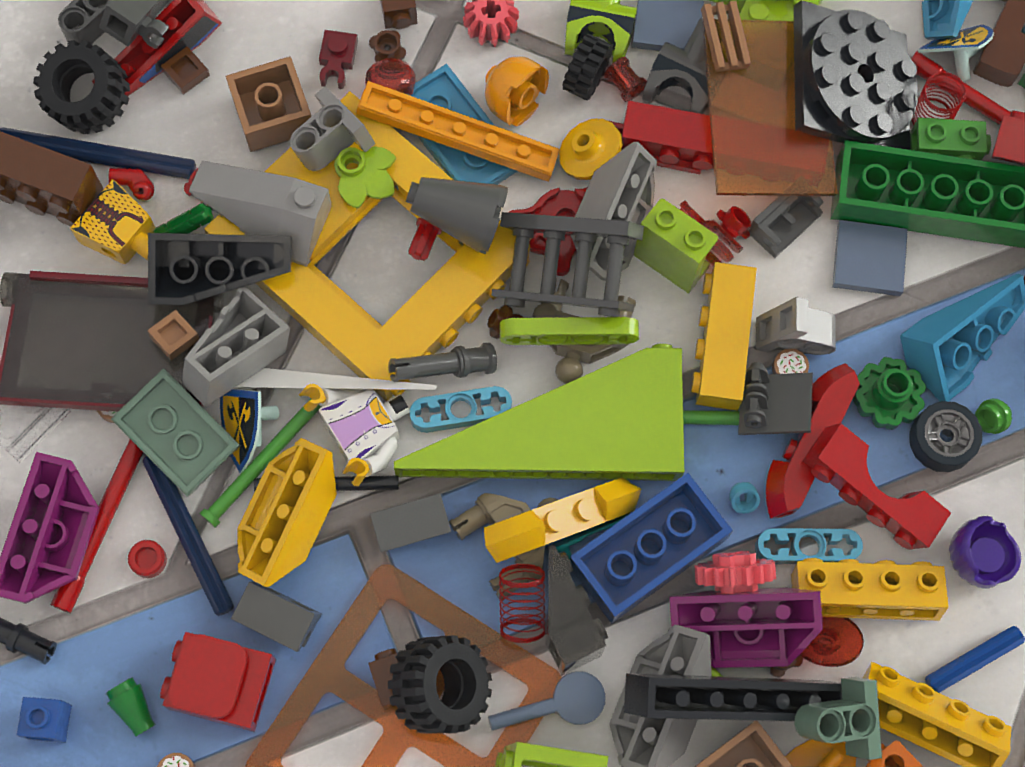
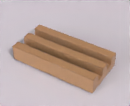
M730 1L725 5L724 2H718L715 6H711V3L704 4L701 8V13L715 72L747 69L751 65V60L737 1ZM713 15L718 16L721 37L728 58L726 63L724 62ZM730 27H731V31H732V35H733V39H734V43H735V48H734V44H733V40H732V36H731V32H730Z

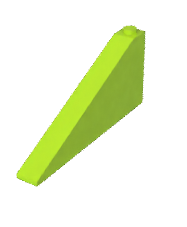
M655 344L652 348L640 350L394 461L395 475H399V477L568 480H615L623 477L626 480L676 481L685 472L682 348H673L670 344Z

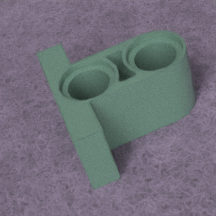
M858 677L841 678V700L806 704L797 711L794 724L796 731L801 737L832 744L845 742L846 755L867 760L882 758L877 680Z

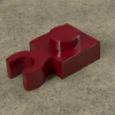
M324 30L319 54V63L324 66L319 74L322 87H326L329 77L336 76L338 78V89L344 88L346 79L343 68L353 69L358 44L357 34Z

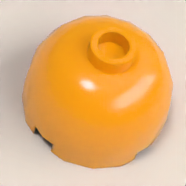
M510 57L493 66L485 78V100L490 111L509 125L511 123L514 126H519L524 123L539 106L535 102L539 92L544 95L546 93L549 82L548 70L526 57Z

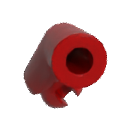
M124 168L109 169V183L113 179L119 185L128 186L135 198L145 201L152 198L154 184L141 169Z

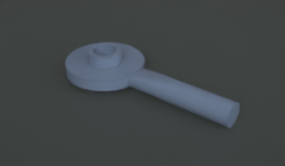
M582 671L571 672L557 682L553 691V698L488 716V722L491 730L494 731L557 712L562 719L569 723L587 724L594 721L603 711L605 691L601 682L592 674Z

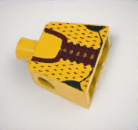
M113 179L70 227L79 243L122 264L128 263L136 253L148 260V233H154L153 231L156 228L148 213Z

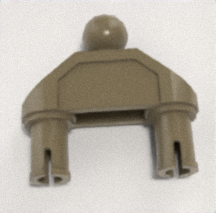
M560 279L557 292L554 291V295L565 296L569 283ZM618 295V301L623 302L625 296ZM628 297L626 303L633 304L635 307L636 301ZM548 303L538 305L532 315L533 318L579 316L562 312V305ZM620 311L619 317L632 318L633 312ZM628 344L550 345L556 355L565 357L556 365L555 373L557 378L565 384L574 381L583 375V367L580 361L591 364L620 351Z
M484 493L477 497L475 506L455 519H451L449 523L462 541L466 536L486 523L489 525L495 524L531 509L525 502L496 494ZM551 497L543 499L537 508L555 502L558 499ZM545 545L514 556L516 559L515 564H531L543 569ZM514 569V570H509V571L503 573V574L501 575V577L505 576V575L508 574V573L515 572V571H522V570L535 571V570H531V569ZM518 572L510 574L503 579L507 581L516 578H534L539 580L542 576L532 572ZM499 576L489 581L492 589L497 591L496 595L498 598L500 596ZM522 579V580H515V581H511V582H514V583H529V582H534L535 580ZM506 585L503 586V588H504L505 590L508 589V588H510L509 586H506ZM512 588L507 591L514 592L519 588ZM505 591L503 595L507 597L510 593Z

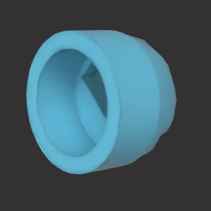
M739 482L730 490V502L736 512L750 513L759 506L760 496L757 489L751 483ZM744 493L745 501H740V494Z

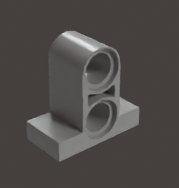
M323 87L315 94L322 108L296 129L290 138L292 150L305 168L312 171L321 170L326 167L342 150L348 148L354 142L364 152L376 144L364 124L326 87Z
M795 297L756 317V350L770 352L780 347L797 349L801 352L815 355L833 353L836 351L835 315L808 308V299Z

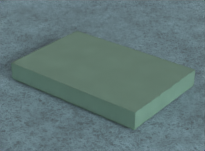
M164 368L111 418L187 497L241 446Z

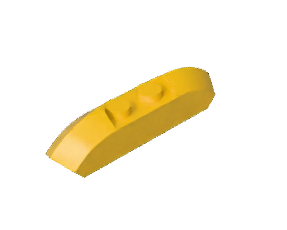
M621 477L484 527L485 547L496 563L584 531L633 512L636 509L641 488Z

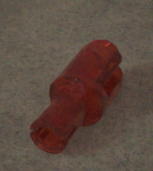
M686 200L679 204L682 212L715 233L735 253H740L744 249L714 219L705 221ZM718 239L712 250L722 260L729 263L734 256L725 244ZM711 251L706 256V260L712 266H714L715 262L722 263Z

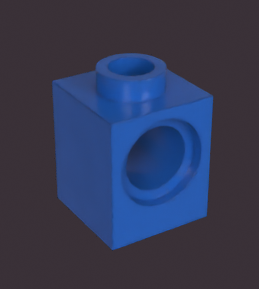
M23 697L17 736L28 740L66 743L72 705L58 699Z

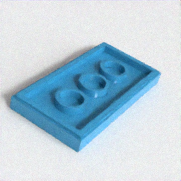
M447 64L401 92L494 125ZM418 136L443 171L453 180L498 185L518 172Z

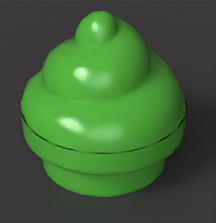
M991 398L983 401L975 412L982 431L986 433L999 434L1007 430L1011 425L1012 411L1006 403L999 399Z

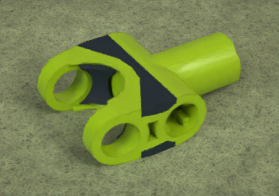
M571 0L567 16L565 54L573 56L575 49L582 42L584 36L590 34L612 44V64L622 65L630 45L637 8L620 5V0Z

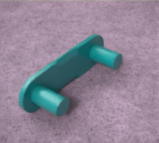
M630 513L554 542L548 546L549 552L557 551L563 568H569L568 563L572 555L569 549L570 545L597 532L611 528Z

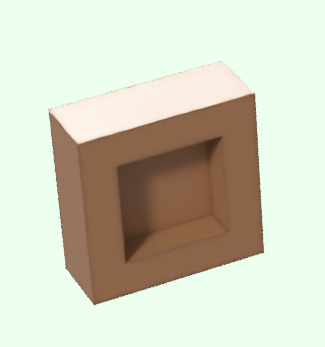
M174 310L147 330L149 337L171 361L199 340L198 333L177 310Z

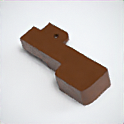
M1003 0L1005 4L993 27V39L985 45L973 70L975 75L1000 86L1010 87L1013 85L1025 64V34L1021 32L1025 23V0Z

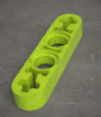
M630 317L509 318L500 322V341L508 345L630 344L639 340V322L637 319Z

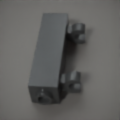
M111 0L106 5L99 28L127 47L138 35H141L149 46L157 49L164 41L162 36L169 27L161 20L154 18L170 0Z

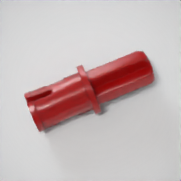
M418 218L416 221L418 228L408 253L416 260L425 261L428 259L437 235L442 234L443 231L426 220Z

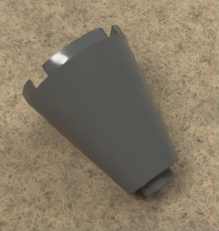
M421 177L419 184L411 183L406 202L412 204L410 211L475 251L486 254L500 221L499 215L501 207L504 208L508 187L497 184Z

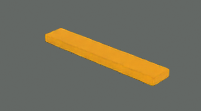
M367 81L357 106L356 114L547 182L551 178L560 151L559 148Z

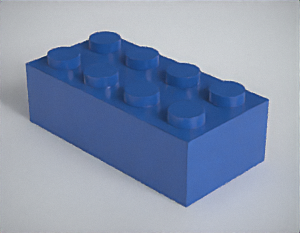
M686 473L571 555L568 565L612 624L725 542L733 530L690 474Z

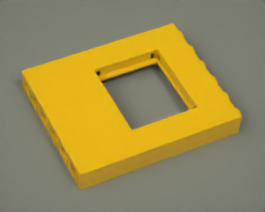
M349 91L340 102L364 124L376 143L372 147L385 148L396 156L395 162L386 170L394 183L395 193L392 197L417 219L421 218L410 211L412 204L406 202L411 183L419 184L421 177L453 179L393 127L356 114L360 99ZM355 142L349 146L363 151ZM290 147L264 172L297 178L327 188L332 207L311 255V262L307 267L291 262V272L259 281L255 284L358 377L391 380L390 376L396 373H389L388 364L391 358L399 359L432 355L442 346L444 348L449 347L458 337V330L466 322L471 324L478 318L483 310L481 306L489 298L492 300L497 298L491 296L492 289L504 290L506 288L505 282L511 277L516 236H513V230L501 227L500 220L493 241L486 254L477 252L464 243L462 246L459 240L443 231L442 234L437 236L456 253L382 326L315 266L382 199L366 196L360 208L351 207L339 193L340 177L335 171V159L321 170H308ZM349 163L346 168L352 170L357 168L358 164ZM220 215L204 228L206 234L245 235L239 230V227ZM529 245V248H528V256H527V264H526V267H527L528 264L530 263V260H529L530 245ZM409 379L399 380L401 382H411ZM373 389L386 402L393 395L397 396L405 392V390Z

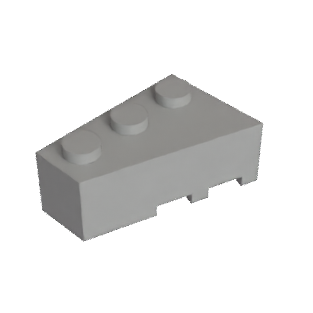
M245 286L238 288L236 295L228 306L225 305L220 311L219 318L211 328H207L185 357L182 385L207 407L285 354L290 327Z

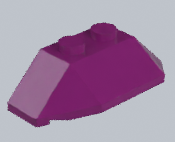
M36 452L0 556L1 598L26 604L78 578L100 508L71 460Z
M787 587L758 588V591L734 594H721V591L709 590L669 597L671 627L676 624L707 633L710 636L711 666L713 668L789 666L823 630L821 591Z

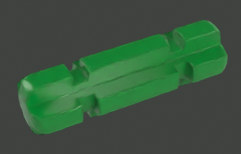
M201 203L190 211L187 210L167 221V223L156 227L153 232L189 234L213 220L212 209L210 206Z

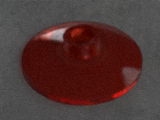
M822 617L823 630L800 653L801 657L817 665L827 667L847 665L856 660L861 654L864 644L863 635L859 627L849 618Z

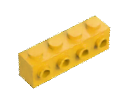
M715 262L711 274L705 273L702 294H708L707 306H701L699 315V326L704 327L703 339H697L695 359L701 360L699 372H693L691 392L697 393L695 405L737 411L743 401L757 271L755 267Z
M807 558L797 561L791 574L792 588L821 591L822 617L940 621L949 608L944 566H932L930 562L919 561L910 565H900L894 561L881 560L874 564L859 563L855 559L823 562L819 558Z
M871 662L863 678L877 680L880 728L963 767H1001L1010 754L1011 726L995 716H988L970 708L961 700L951 699L940 694L927 684L910 680L890 667L880 666L874 662Z

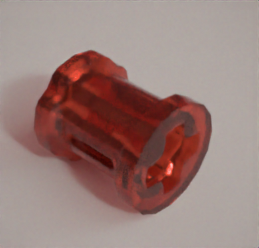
M622 57L612 63L606 69L604 75L607 81H612L621 91V98L628 102V100L631 101L642 93L647 81L643 77H638L629 66L630 61L627 57Z

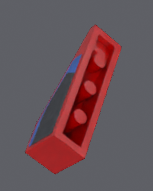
M173 0L155 18L161 20L169 27L162 36L164 41L157 49L149 46L143 37L138 35L128 47L114 58L127 74V78L124 80L130 84V91L125 92L126 96L131 95L162 73L161 65L188 46L191 51L196 49L222 24L203 0Z

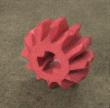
M472 0V2H466L463 25L465 28H468L470 39L479 37L481 46L487 40L491 41L494 47L498 44V39L508 42L510 33L517 31L519 10L514 7L513 0Z

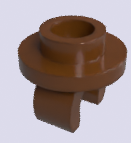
M507 305L495 309L487 323L488 328H490V336L495 339L500 338V322L502 320L524 317L520 314H513L512 308Z

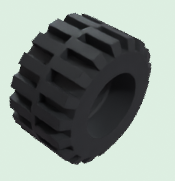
M76 40L68 41L67 47L60 43L55 46L56 52L53 54L48 51L43 56L47 59L44 64L39 63L36 68L40 75L35 76L33 82L39 88L34 91L35 98L41 101L39 103L41 109L69 130L74 132L78 130L82 134H89L90 129L98 133L103 131L102 125L106 124L108 127H111L115 124L113 118L116 115L121 118L124 113L121 106L122 104L128 105L129 97L125 95V92L130 91V84L124 80L127 78V74L120 67L121 65L102 48L84 40L80 44ZM94 73V86L89 95L80 101L71 102L70 91L74 82L84 74Z
M455 635L419 638L417 641H411L406 644V650H400L395 656L398 663L391 664L389 672L393 674V678L388 680V689H392L393 696L389 697L390 703L397 706L398 709L395 711L398 719H405L404 725L406 727L416 729V732L423 734L465 732L470 729V725H476L481 720L479 713L486 712L489 706L486 703V698L491 697L492 689L488 688V681H492L491 672L487 673L486 666L489 664L486 657L479 656L481 650L477 645H470V640L464 637L458 638ZM439 669L444 678V693L441 700L436 689V678Z

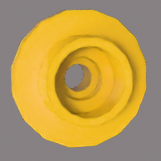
M590 119L579 123L569 131L562 141L559 151L561 166L569 176L577 180H590L594 171L621 152L623 145L621 133L612 122L605 119Z

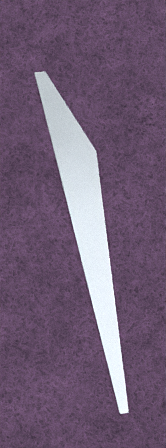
M263 368L236 387L305 388L309 384H316L321 389L436 390L438 385ZM183 376L175 377V379L182 385Z

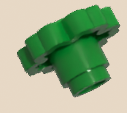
M884 357L878 365L868 363L857 376L860 385L853 397V402L857 406L860 416H872V422L877 428L885 427L893 430L901 422L911 423L925 406L924 400L920 396L925 392L926 385L921 380L919 371L915 369L907 370L906 363L902 359Z

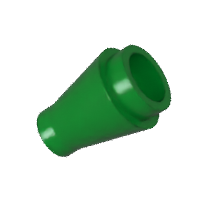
M133 677L106 692L110 700L107 704L132 730L135 737L155 726L141 683L137 685Z

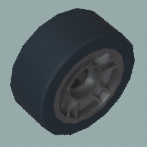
M941 401L929 405L914 420L909 432L910 447L914 456L925 467L936 472H952L965 466L978 453L982 444V428L977 417L967 407L956 402ZM942 431L944 435L952 439L949 442L943 441L940 437V432Z

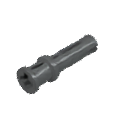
M489 342L483 343L480 347L466 349L464 346H456L449 353L399 359L391 358L388 364L389 373L396 372L390 376L393 382L445 374H454V376L464 378L469 373L475 372L493 374L497 368V355L494 346Z

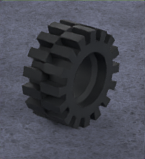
M590 34L584 36L582 42L577 47V51L572 56L571 63L568 65L562 89L588 101L595 93L596 87L599 86L600 80L605 74V69L612 56L613 45Z

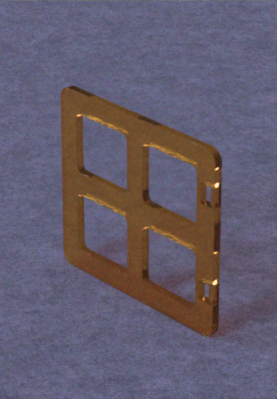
M389 564L381 565L374 571L247 760L245 767H283L281 763L282 757L326 693H333L383 727V734L361 767H396L406 750L410 747L417 748L444 767H495L498 752L503 753L505 746L515 742L528 743L544 716L507 726L489 755L481 758L443 733L423 734L416 732V729H409L404 725L405 719H398L395 711L398 709L397 707L384 711L377 690L347 671L345 663L388 600H395L443 631L445 636L455 635L458 638L464 637L470 640V645H477L481 650L480 656L486 657L488 661L524 683L528 687V693L519 707L553 698L554 688L562 677L553 667L517 644L505 640L498 632L395 566ZM440 669L436 678V689L439 698L444 693V678Z

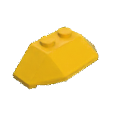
M300 438L295 442L294 446L286 449L268 463L237 528L238 555L240 559L238 573L265 587H270L306 561L337 495L331 451Z

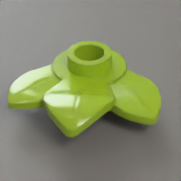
M353 147L342 150L335 158L334 166L337 175L340 177L338 190L344 201L351 207L358 209L364 203L366 196L374 199H385L393 196L395 193L394 183L386 170L395 162L396 156L382 147H371L366 152ZM349 163L358 164V167L350 170L346 168Z

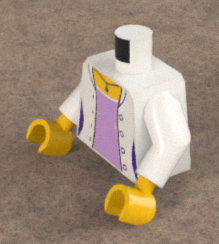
M309 384L300 392L299 396H308L312 399L303 406L306 411L310 412L318 405L322 406L318 409L321 419L348 462L342 473L354 472L355 475L357 474L352 481L354 486H359L365 477H369L387 468L398 447L397 441L400 438L394 421L410 413L409 407L400 394L382 404L373 389L366 391L364 389H321L316 384Z

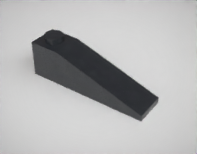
M148 233V304L186 305L291 272L292 236Z

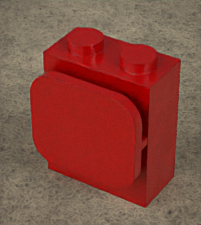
M185 632L183 640H178L173 649L172 662H175L172 675L171 677L167 676L162 684L160 698L164 699L162 706L172 711L255 732L276 658L270 653L246 648L234 642L203 634Z

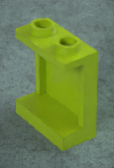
M661 198L640 224L644 226L643 239L636 241L633 255L689 294L709 269L710 263L705 259L717 243L718 236Z
M515 742L505 746L503 753L498 752L495 767H521L522 765L529 767H607L608 756Z

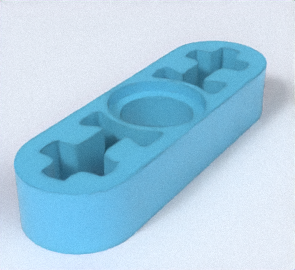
M499 386L422 397L411 405L410 420L416 430L424 433L473 426L511 409L512 398L506 389ZM492 397H498L499 402H505V404L501 405V409L498 412L494 411L492 406L481 407L482 415H477L475 399L480 398V406L490 404ZM457 401H465L470 405L471 412L465 418H457L451 413L452 405ZM439 404H445L447 420L442 421L441 414L432 415L430 422L427 423L423 422L422 417H416V415L421 414V409L424 407H428L430 413L441 412Z
M771 528L765 530L755 543V551L759 559L773 560L775 564H796L797 561L807 558H819L823 562H839L844 559H856L863 549L861 537L851 529ZM771 537L774 538L775 544L786 545L789 542V537H793L791 543L793 556L788 555L790 548H780L775 555H772L770 549L764 548L763 544H766ZM811 537L817 542L818 552L816 555L807 556L801 552L799 548L801 538ZM842 538H846L847 544L853 545V549L847 555L843 554L841 548H831L828 551L829 556H825L827 545H836Z

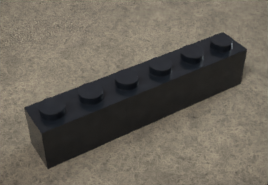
M626 673L624 713L645 718L795 721L797 711L806 704L841 700L842 689L841 683L824 680Z

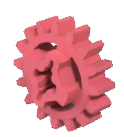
M749 551L715 553L712 555L713 561L694 565L697 585L714 586L715 591H721V594L758 591V584L776 580L775 561L756 559V553H749Z

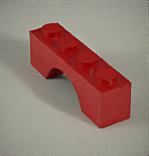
M842 423L825 427L803 460L805 464L812 468V475L824 483L832 484L839 490L838 494L844 501L851 505H858L867 513L866 518L874 525L881 528L885 527L894 535V541L908 550L929 548L951 512L925 491L906 493L898 499L884 494L874 484L868 472L867 454L869 445Z

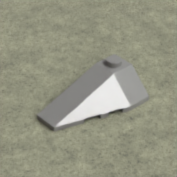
M203 160L189 189L190 194L205 205L210 206L221 217L227 218L239 227V230L245 235L292 236L291 262L306 267L332 207L327 188L293 177Z

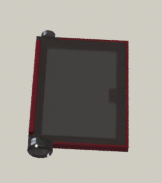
M30 271V274L5 272L0 284V300L2 306L11 307L0 364V405L118 412L163 368L182 385L184 360L195 344L171 361L149 337L147 330L174 310H177L198 333L200 339L207 328H211L214 324L215 313H220L223 309L224 294L221 293L186 305L148 304V278ZM189 392V394L203 407V404L191 392Z

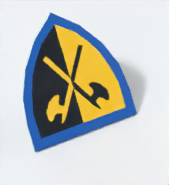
M984 24L959 31L957 38L935 39L918 49V53L953 51L957 76L962 81L971 79L969 59L979 53L981 48L993 39L994 31L991 27Z
M232 389L220 397L221 425L241 445L231 455V458L239 473H242L251 461L255 448L262 446V421L277 420L279 409L277 406H261V391Z

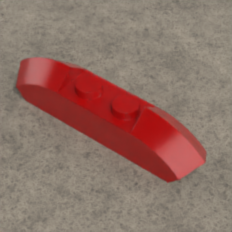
M846 363L827 371L813 383L811 433H800L797 440L791 438L782 455V458L787 460L786 462L773 460L766 481V503L770 519L794 514L802 506L815 477L811 473L812 468L805 464L803 460L825 427L842 422L860 385L855 371Z

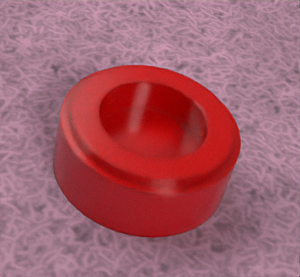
M142 540L136 543L128 554L130 568L142 578H153L159 575L167 563L164 549L152 540Z

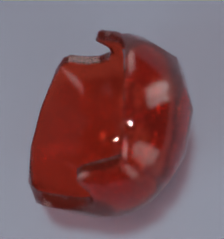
M385 58L375 62L367 70L365 86L367 81L404 94L409 93V95H413L416 74L407 62L398 58Z

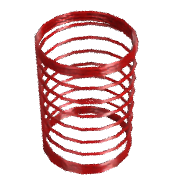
M947 72L935 73L929 77L918 97V104L916 106L918 116L922 118L919 114L920 111L923 117L927 118L921 112L922 109L926 115L934 118L923 109V103L927 111L939 117L950 116L945 119L954 120L966 98L967 90L963 81L958 76ZM941 75L951 76L952 78L956 79V80L962 85V88L958 85L957 82H955V81H953V80H951V79H949V78H943V77H939V78H935V79H933V78H934V77H937V76H941ZM937 79H947V80H950V81L954 82V83L960 88V90H961V92H962V96H961V94H960V91H959L953 84H951V83H949V82H946V81H935V82H931V81L937 80ZM937 82L947 83V84L953 86V87L958 91V93H959V95H960V99H959V97H958V94H957L952 88H950V87H948V86H946V85H941V84H934V85H930V84L937 83ZM933 86H945L951 89L956 94L959 104L957 102L956 97L951 92L943 88H928ZM932 89L944 90V91L950 93V94L954 97L957 106L955 105V102L953 101V99H952L949 95H947V94H945V93H943V92H940V91H930V92H927V91H928V90H932ZM932 92L942 93V94H944V95H946V96H948V97L950 98V100H951V101L953 102V104H954V108H953V105L950 103V101H949L947 98H945V97H943V96H941V95H935V94L926 95V94L932 93ZM928 96H939L947 100V102L951 105L952 108H950L946 102L938 98H932ZM930 100L943 104L946 109L933 105ZM924 101L930 109L936 111L937 113H949V115L942 116L929 111V109L925 106ZM913 115V118L911 119L913 126H914V124H915V122H916V119H915V116H914V115Z
M514 564L503 568L499 572L500 635L505 640L514 643L535 642L546 634V623L544 620L545 598H543L545 596V584L543 583L545 581V571L531 564ZM514 569H531V570H535V571H529V570L515 571V572L508 573V574H506L505 576L501 577V575H502L503 573H505V572H507V571H509V570H514ZM518 572H532L542 576L539 580L534 578H516L507 581L503 579L510 574ZM522 579L535 580L534 582H529V583H514V582H511V581L522 580ZM543 584V589L537 586ZM503 585L509 586L510 588L505 590L503 588ZM535 587L540 589V591L535 593L507 591L512 588ZM506 591V592L510 593L511 595H508L507 597H505V596L503 595V593ZM543 591V596L537 594ZM533 594L541 597L537 600H512L508 598L513 595ZM504 599H507V600L512 601V602H509V603H507V604H504V603H503V600H504ZM514 602H518V603L536 602V603L541 604V605L538 606V607H516V608H514V607L508 606V604H511V603H514ZM505 606L511 608L506 612L503 610ZM515 609H516V610H533V609H536V610L541 611V613H538V614H536V615H534V614H517V615H513V614H510V613H507V612L512 611V610H515ZM506 613L510 615V617L505 619L503 615ZM529 617H538L541 618V620L538 621L535 619H531ZM511 624H536L540 626V628L529 631H519L510 629L506 626ZM505 627L516 632H533L543 629V632L535 637L518 638L506 634L503 629Z

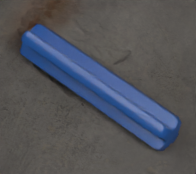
M1012 626L926 676L925 682L934 691L940 693L1025 642V638L1018 627Z

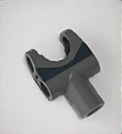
M702 18L699 19L684 50L671 43H664L652 65L642 100L651 104L656 95H659L664 89L678 86L688 91L691 96L692 106L689 112L704 114L722 84L726 71L715 72L714 64L711 63L712 55ZM715 22L719 41L721 43L722 37L720 25Z

